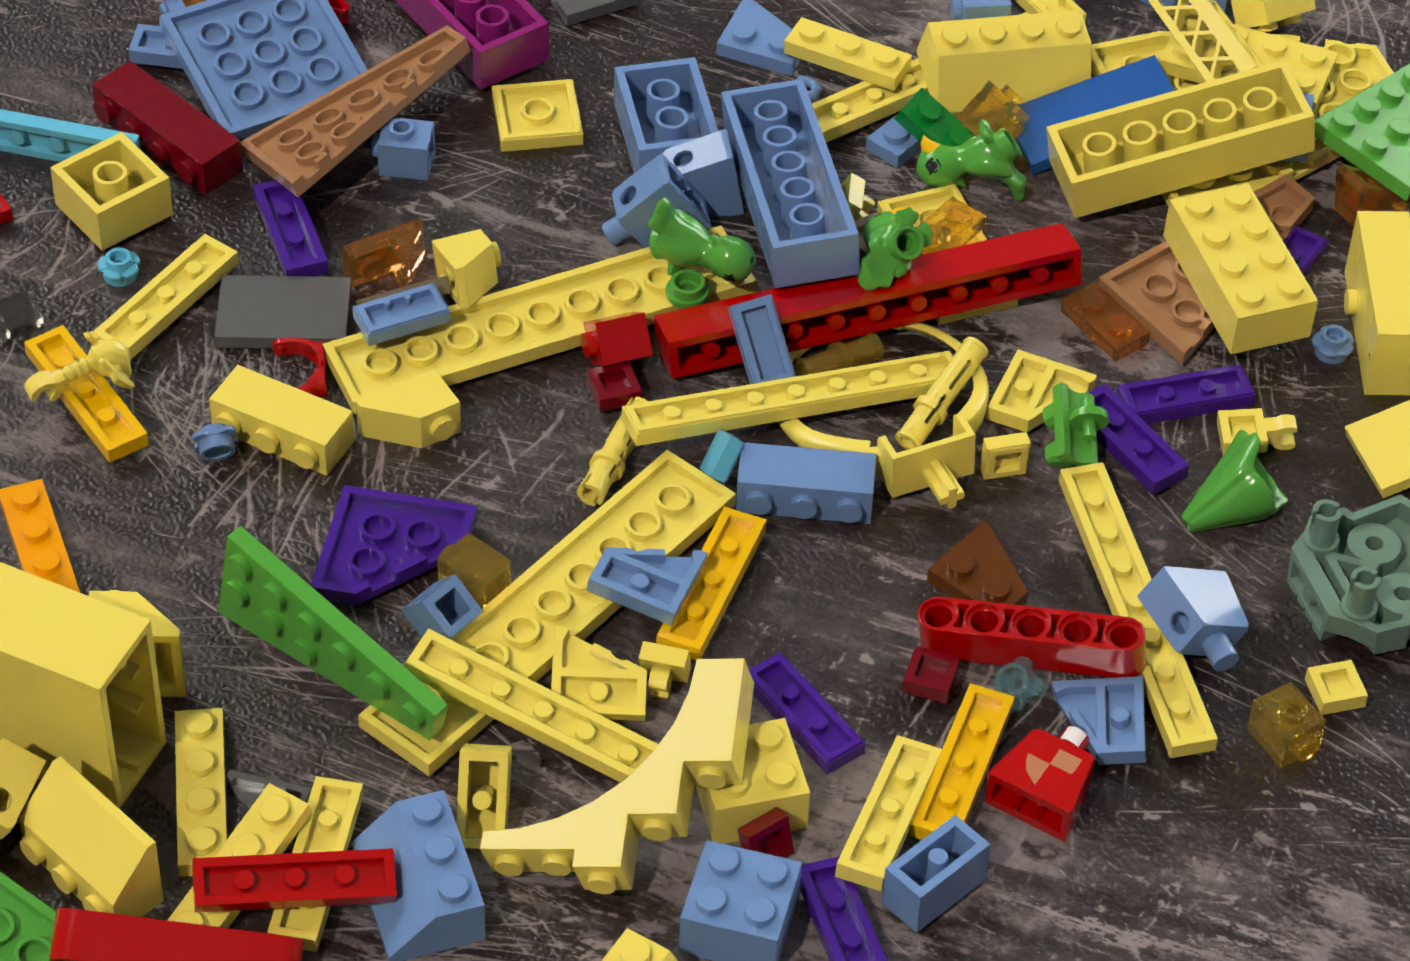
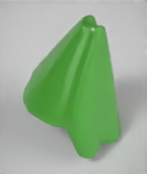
M1244 430L1237 432L1223 457L1182 514V519L1188 523V531H1204L1262 520L1278 512L1288 502L1287 496L1277 487L1257 457L1261 443L1257 433L1254 432L1249 435Z

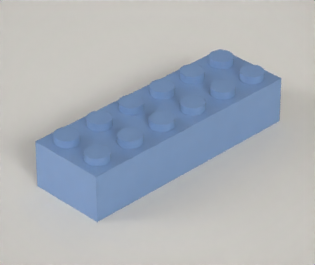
M803 79L721 92L723 129H727L735 168L774 287L794 286L859 274V233Z

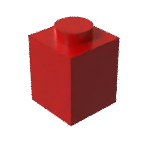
M628 312L583 322L585 333L581 334V346L587 359L590 358L591 365L607 366L653 355L645 312Z

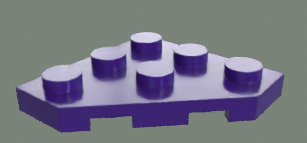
M344 485L310 586L329 602L357 606L467 552L477 520V506Z

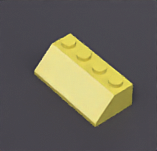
M1081 10L928 22L916 50L929 94L955 117L1001 113L1003 110L1091 78V40Z

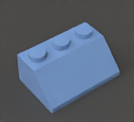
M444 790L396 801L351 842L352 850L393 848L396 901L370 903L388 961H404L486 940L485 905Z

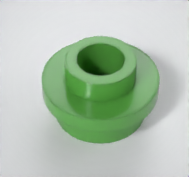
M692 269L679 270L672 275L666 285V297L672 305L682 309L702 305L709 297V286L703 275L698 271Z

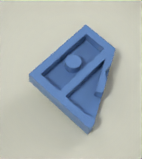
M754 0L741 1L717 42L716 55L789 76H792L801 60L784 53V40L792 31V28Z
M607 547L588 579L586 591L672 626L705 566L708 553L702 550H693L691 557H665V549L634 551L630 548Z
M1143 676L1052 681L1054 700L1070 724L1086 733L1089 738L1087 749L1093 755L1098 765L1146 763Z

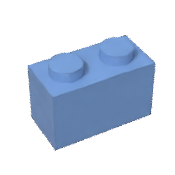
M954 815L885 868L882 904L913 931L919 932L986 880L991 844L958 816Z

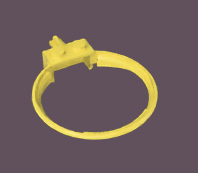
M919 322L891 328L897 330L905 329L928 335L950 346L956 352L962 345L961 342L949 334ZM811 347L789 352L791 362L794 359L798 360ZM980 364L972 374L974 389L969 401L958 414L953 416V436L899 453L895 452L886 436L878 437L877 447H870L871 441L823 434L807 427L798 418L778 421V424L784 433L799 447L876 454L875 473L878 474L892 498L929 487L940 505L945 504L948 509L956 507L957 500L964 499L965 493L956 479L974 474L975 433L982 424L987 412L989 384L985 371Z

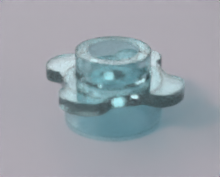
M1024 656L1018 657L1014 663L1004 665L994 679L996 691L1015 696L1012 712L1016 713L1021 712L1024 709L1025 703L1033 696H1040L1045 690L1044 680L1037 677L1032 670L1033 662ZM1021 680L1022 686L1018 689L1017 684Z

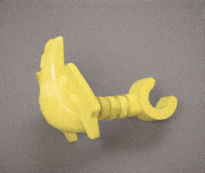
M88 331L84 333V336L92 346L86 358L82 357L79 361L75 360L71 362V365L67 364L63 366V369L59 368L54 372H37L27 379L24 388L31 401H36L44 390L50 401H56L62 394V387L69 384V381L73 382L77 377L81 378L84 374L88 375L94 370L98 374L111 378L114 384L126 389H132L135 385L130 380L132 369L131 355L128 347L119 340H104L93 331Z

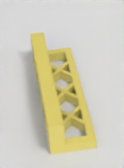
M1148 0L1206 82L1220 78L1222 67L1225 65H1236L1239 69L1238 73L1264 66L1216 0H1178L1177 6H1164L1161 0ZM1186 14L1199 15L1195 31H1182ZM1217 39L1214 57H1201L1204 40Z

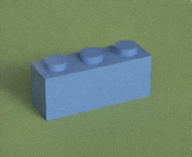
M744 442L739 462L736 510L755 515L871 524L876 454Z

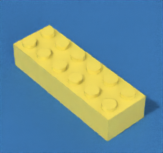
M1286 60L1046 127L1049 161L1074 218L1315 151L1314 114Z

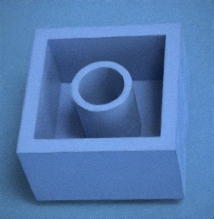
M706 840L680 917L679 953L712 961H780L800 897L802 862Z

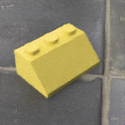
M59 756L53 760L19 817L23 839L20 841L22 852L32 864L37 866L41 863L51 873L58 888L65 894L72 892L82 901L85 910L143 917L164 901L156 842L64 758Z

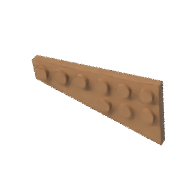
M448 25L244 139L241 141V148L245 157L295 196L299 197L470 53L471 49L465 36Z
M1287 174L1254 192L1283 242L1296 226L1299 227L1313 210L1315 197ZM1167 241L1158 244L1099 277L1097 290L1182 365H1184L1215 327Z

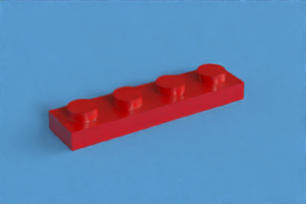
M393 848L193 858L194 912L395 902L397 897Z

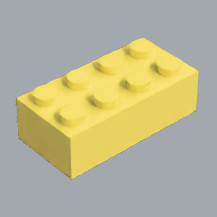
M1249 183L1170 199L1163 236L1230 354L1310 337L1318 299Z

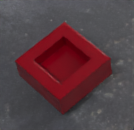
M630 361L587 369V383L599 412L622 408L630 398H642V390Z
M915 646L903 679L902 693L947 704L959 671L961 657Z
M778 807L737 829L741 848L782 858H787L794 854L788 815Z

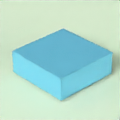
M719 428L700 469L720 482H727L744 447V442Z

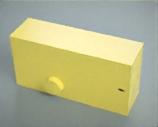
M1357 211L1344 271L1347 285L1344 296V311L1346 315L1352 316L1364 395L1410 396L1409 212Z

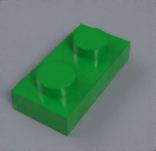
M923 88L913 96L894 118L920 142L924 135L941 145L954 147L960 146L976 136Z

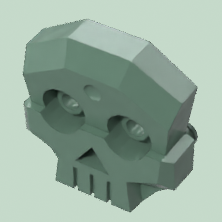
M1400 494L1353 513L1345 507L1340 508V505L1333 500L1322 499L1317 501L1313 505V515L1310 516L1304 532L1291 547L1287 582L1294 595H1297L1302 609H1305L1304 613L1309 622H1312V628L1317 637L1322 641L1336 635L1345 636L1365 645L1373 654L1405 649L1407 640H1410V500Z

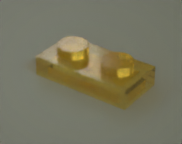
M952 196L922 222H927L934 234L931 239V245L923 247L920 255L967 244L985 228L986 216Z

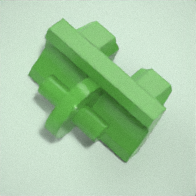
M1062 382L1052 387L1053 402L1043 408L1044 423L1049 429L1055 431V441L1045 447V461L1061 469L1073 465L1083 466L1098 463L1096 431L1108 425L1109 417L1107 410L1095 406L1094 395L1090 393L1075 392Z

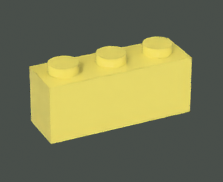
M240 365L233 369L209 398L212 424L222 423L226 426H234L237 431L234 436L238 437V440L255 446L265 453H272L292 461L304 469H311L328 476L355 441L352 410Z

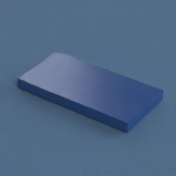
M1153 55L1003 110L1002 113L1004 122L1020 147L1029 170L1034 175L1052 168L1049 161L1047 126L1175 90L1156 56Z

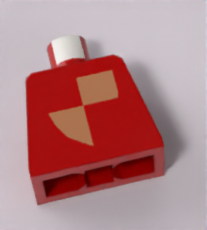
M1068 726L1058 738L1042 729L1032 730L988 773L985 803L1066 842L1092 779L1095 758L1091 753L1085 751L1089 745V738L1086 733L1077 727Z

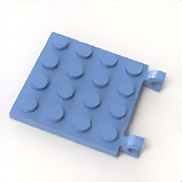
M163 0L164 3L160 4V11L162 15H159L160 27L207 113L214 122L239 140L250 137L368 70L328 0H206L187 7L182 0Z

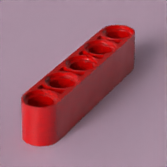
M949 597L927 599L920 605L917 611L921 647L961 657L960 661L1110 678L1136 677L1146 667L1145 628L1142 623L1130 617Z
M58 908L56 910L49 961H302L304 941L284 935L81 909Z

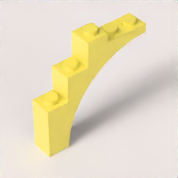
M697 659L689 693L673 726L654 752L624 781L593 802L558 818L530 826L483 831L480 850L492 871L505 876H519L523 872H545L552 876H566L570 872H575L584 890H590L599 894H610L615 890H632L639 837H645L653 841H666L671 837H687L694 785H701L710 789L722 788L726 784L742 785L754 691V681L745 659Z

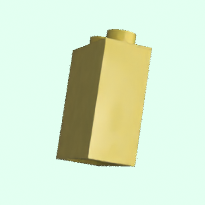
M0 562V740L5 738L46 760L38 777L39 780H42L52 761L61 756L120 809L157 757L167 740L151 620Z

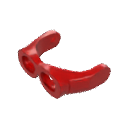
M295 337L274 340L272 351L276 355H303L317 366L310 379L297 389L317 397H327L328 380L327 362L323 346L324 341L315 342Z

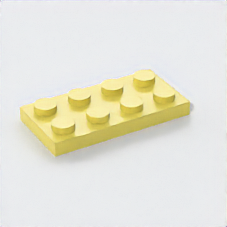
M1186 14L1182 31H1195L1199 15ZM1234 24L1264 66L1283 60L1287 61L1302 93L1314 94L1313 114H1315L1336 65L1338 52ZM1171 34L1159 59L1165 74L1200 84L1206 82L1173 34ZM1217 39L1204 40L1201 57H1214ZM1225 65L1222 67L1220 78L1239 72V69L1236 65Z

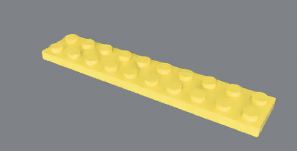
M721 225L707 229L710 235L714 234L718 237L727 235ZM646 247L482 296L468 308L461 309L457 304L448 306L451 322L371 346H368L361 332L323 343L325 360L355 415L356 400L431 369H435L444 382L451 386L581 346V334L585 333L583 322L628 312H645L648 326L655 324L654 315L682 308L672 305L666 297V285L672 277L667 274L668 261L655 259L651 254L650 247ZM683 267V269L698 271L707 282L709 297L704 304L756 292L757 280L752 273L741 285L737 286L730 281H725L718 277L708 268Z
M666 450L483 607V612L453 636L451 640L537 682L552 669L554 625H562L569 629L570 634L584 640L622 607L620 604L586 591L588 579L607 547L630 548L634 551L665 549V557H678L716 523L724 506L731 509L736 506V493L674 453ZM427 684L425 685L448 704L443 730L430 741L372 705H369L358 715L359 727L427 776H431L457 753L464 743L467 744L494 720V718Z

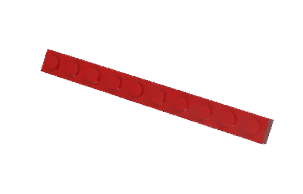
M1059 223L919 255L913 259L911 268L907 271L906 275L900 278L894 277L891 286L887 289L878 287L875 290H865L860 286L858 282L859 274L837 279L773 288L654 315L657 352L672 379L743 363L727 307L770 294L773 298L788 352L1074 287L1082 285L1081 248L1065 225Z

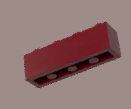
M131 61L92 84L94 95L93 109L98 119L104 124L111 125L117 131L139 135L140 147L149 153L158 164H164L175 172L185 184L192 185L207 195L243 171L241 141Z

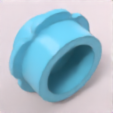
M118 247L109 250L105 257H101L97 266L98 270L103 272V278L106 283L115 287L130 285L136 280L140 259L136 253Z

